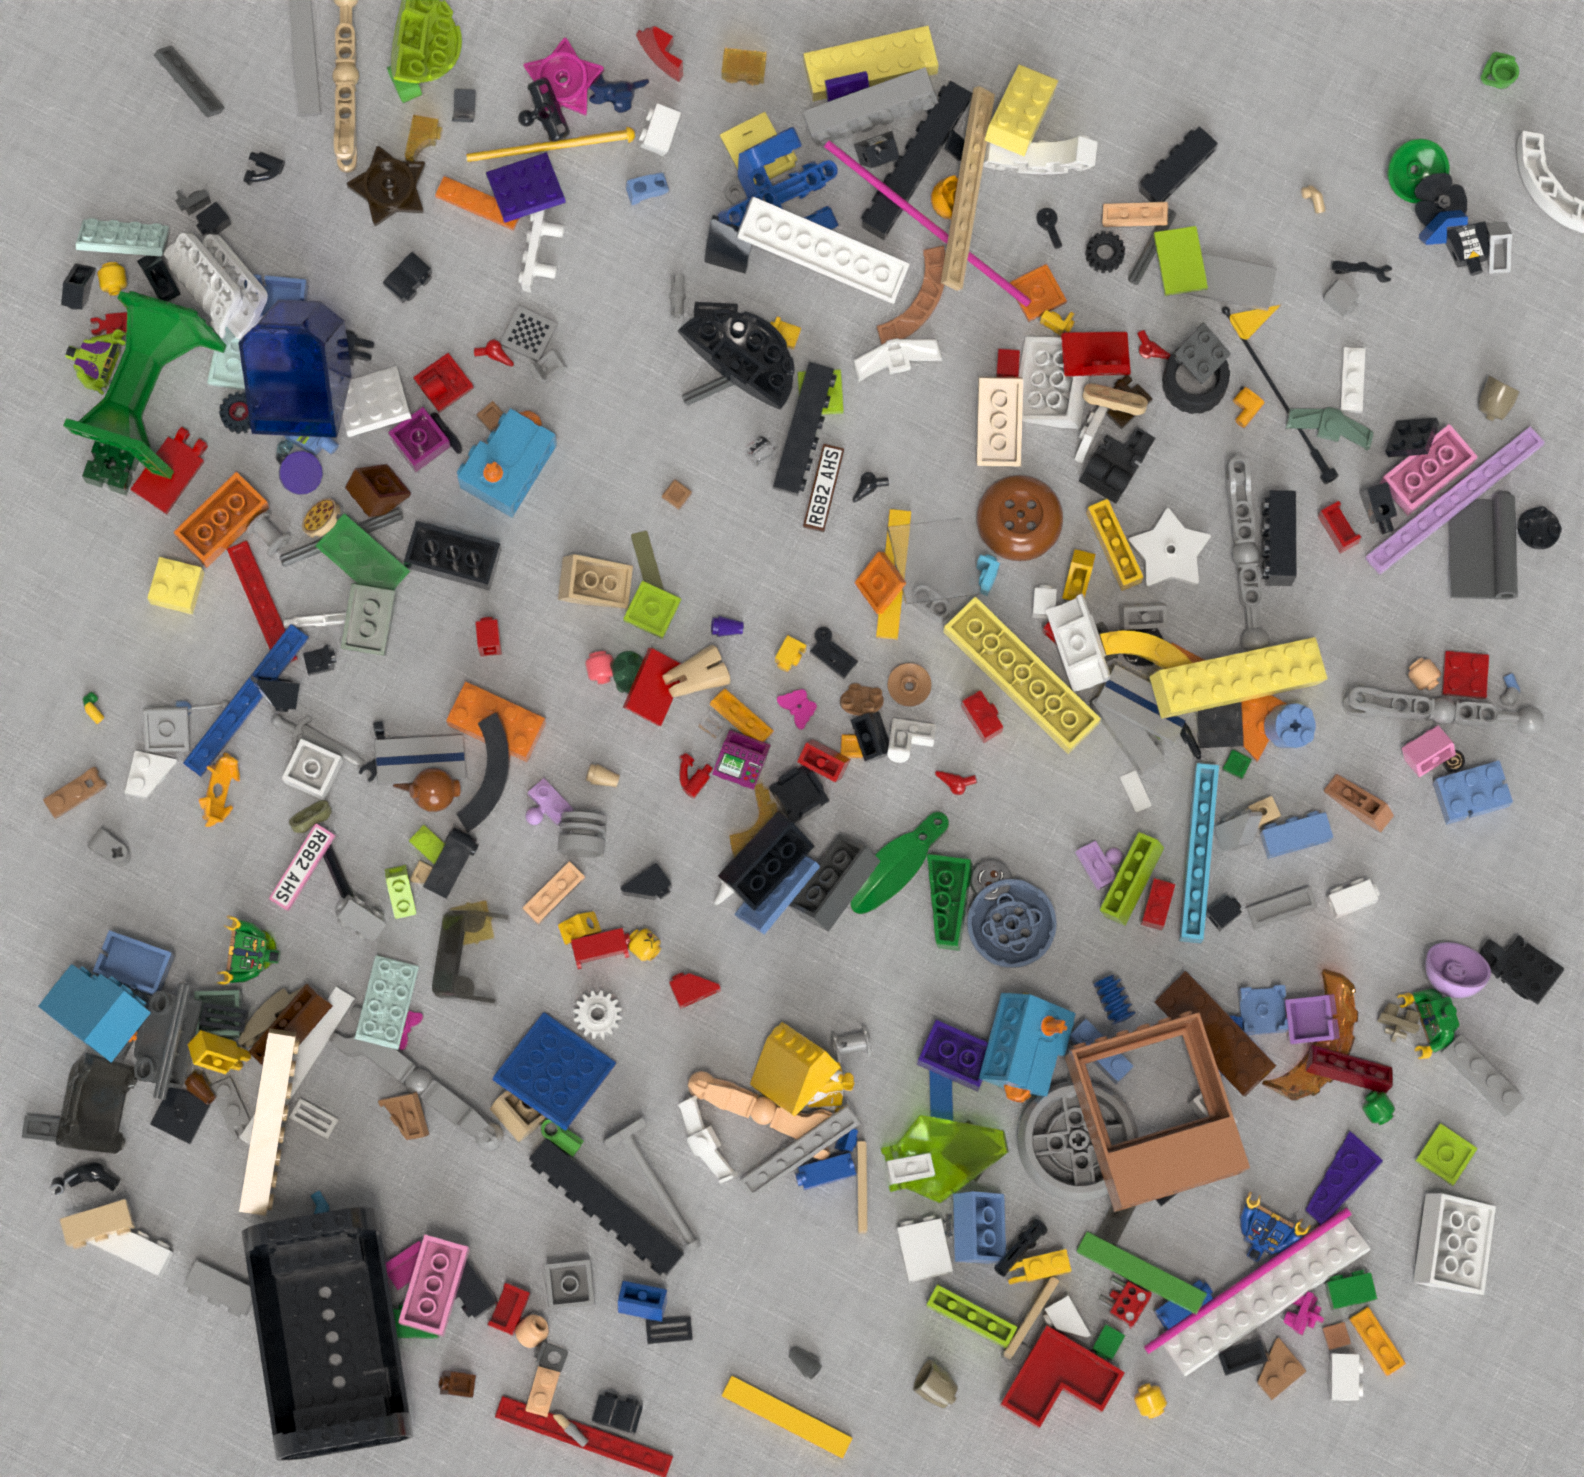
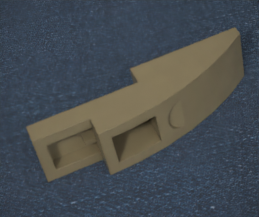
M303 987L290 995L283 988L270 997L248 1021L245 1032L241 1034L238 1040L242 1048L253 1047L277 1019L276 1017L282 1013Z

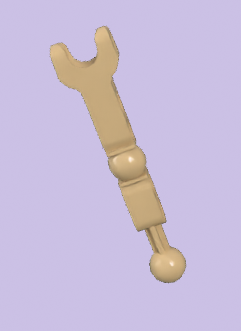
M333 0L340 8V22L335 31V53L337 59L335 60L336 67L332 74L336 86L334 152L339 170L348 173L354 171L357 167L355 85L358 83L360 75L356 68V35L352 26V8L359 0ZM344 33L351 34L348 38L341 37ZM344 53L351 54L348 58L341 57ZM344 93L351 94L348 98L341 97ZM344 113L351 114L350 117L346 119L341 118V115H343ZM352 158L350 165H343L342 160Z

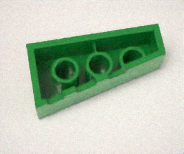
M927 854L936 945L939 949L960 951L973 864L971 859Z

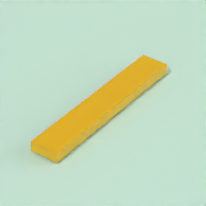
M890 509L885 554L904 579L911 511ZM903 588L884 613L878 614L876 638L898 640Z
M731 1376L722 1394L723 1398L842 1459L853 1439Z

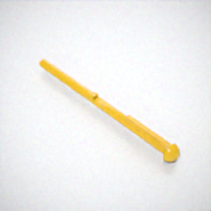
M627 126L626 130L579 136L578 138L564 139L556 142H537L530 145L467 153L466 156L467 162L625 139H628V143L635 139V131Z

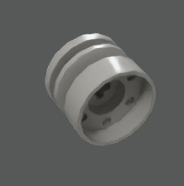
M589 811L561 813L560 820L566 823L560 824V829L569 834L559 836L557 851L561 854L575 857H602L604 855L605 840L596 837V835L606 833V828L602 826L607 824V817Z

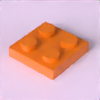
M1047 264L1009 282L1032 300L1025 307L1016 299L1028 322L1042 316L1045 310L1050 312L1067 303Z
M878 552L854 582L876 614H883L906 585V581L884 552Z

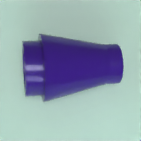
M719 615L718 617H712L711 635L722 637L743 634V621Z

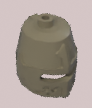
M1489 375L1484 385L1485 388L1480 394L1479 410L1486 414V419L1494 421L1495 418L1503 420L1513 408L1520 391Z
M927 1360L915 1379L913 1391L927 1402L940 1408H946L948 1404L952 1405L957 1399L955 1394L958 1386L949 1373L934 1361Z

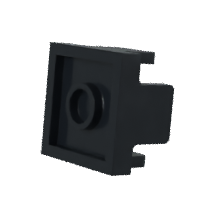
M805 766L799 769L797 767L793 768L779 777L777 783L769 787V791L787 818L794 824L830 802L824 792V787L814 772Z

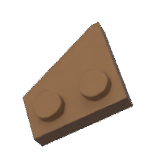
M1279 1337L1274 1341L1269 1354L1271 1361L1265 1363L1257 1381V1384L1270 1400L1277 1397L1307 1372Z

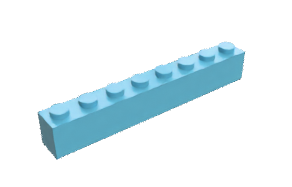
M1197 763L1194 770L1179 935L1180 942L1201 944L1204 940L1219 765Z

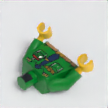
M231 915L227 916L233 922L232 925H224V927L232 930L226 971L217 972V974L224 975V980L217 982L218 984L247 982L258 977L261 971H265L267 962L279 963L281 951L269 949L270 939L266 938L265 933L252 922L237 920V918Z
M1435 989L1417 991L1413 995L1409 992L1398 995L1397 998L1403 997L1406 1001L1405 1004L1399 1006L1401 1008L1412 1005L1414 1001L1416 1002L1415 1005L1428 1044H1430V1046H1417L1414 1051H1423V1055L1418 1057V1059H1428L1431 1057L1432 1051L1435 1053L1453 1042L1455 1031L1459 1028L1460 1024L1456 1015L1457 1009L1449 996L1443 997Z

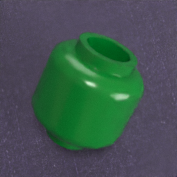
M1372 1091L1364 1097L1365 1101L1362 1104V1110L1371 1123L1383 1125L1394 1117L1395 1107L1385 1092L1377 1093Z

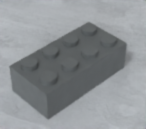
M839 834L818 862L820 868L788 906L802 919L829 932L875 870L880 860L866 846Z

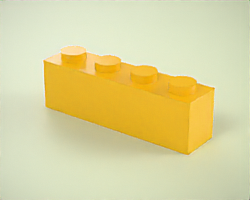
M1106 499L1089 506L1086 515L1121 591L1141 584L1143 574L1109 500Z

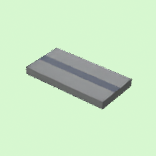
M1115 664L1110 673L1111 678L1106 681L1096 704L1173 745L1190 713L1161 719L1152 684Z
M463 735L374 740L377 785L413 783L415 777L421 771L428 768L442 769L451 776L452 780L466 779Z

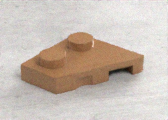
M417 1092L378 1100L380 1107L385 1106L392 1115L390 1117L394 1125L398 1126L406 1140L429 1135Z

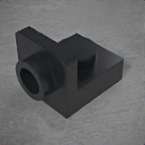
M324 645L323 649L303 653L308 676L334 670L333 663H337L335 652L330 650L328 645Z

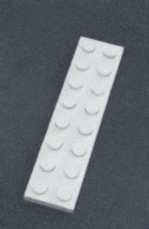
M751 197L736 238L891 304L895 302L909 267L907 262L755 197Z

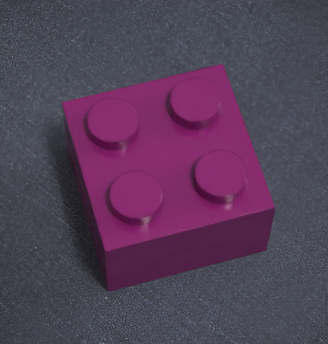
M424 407L412 414L410 419L404 420L388 432L392 443L415 472L451 447L448 438Z

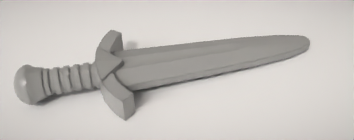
M279 714L272 717V726L281 727L293 733V749L297 748V741L299 742L300 739H303L341 756L342 760L358 766L364 765V761L358 755L306 726L311 722L310 717L302 720L297 726L287 722Z

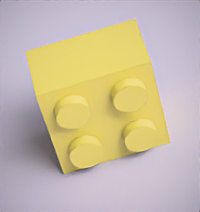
M159 557L147 597L150 604L193 615L205 574L202 567Z

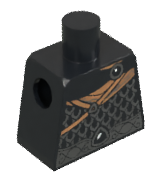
M1388 482L1359 492L1371 525L1378 523L1382 535L1394 531L1391 518L1397 516ZM1379 507L1383 510V515L1379 512Z

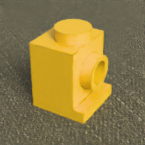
M787 635L775 657L777 667L785 672L791 670L793 665L797 667L802 658L800 652L805 654L807 645Z

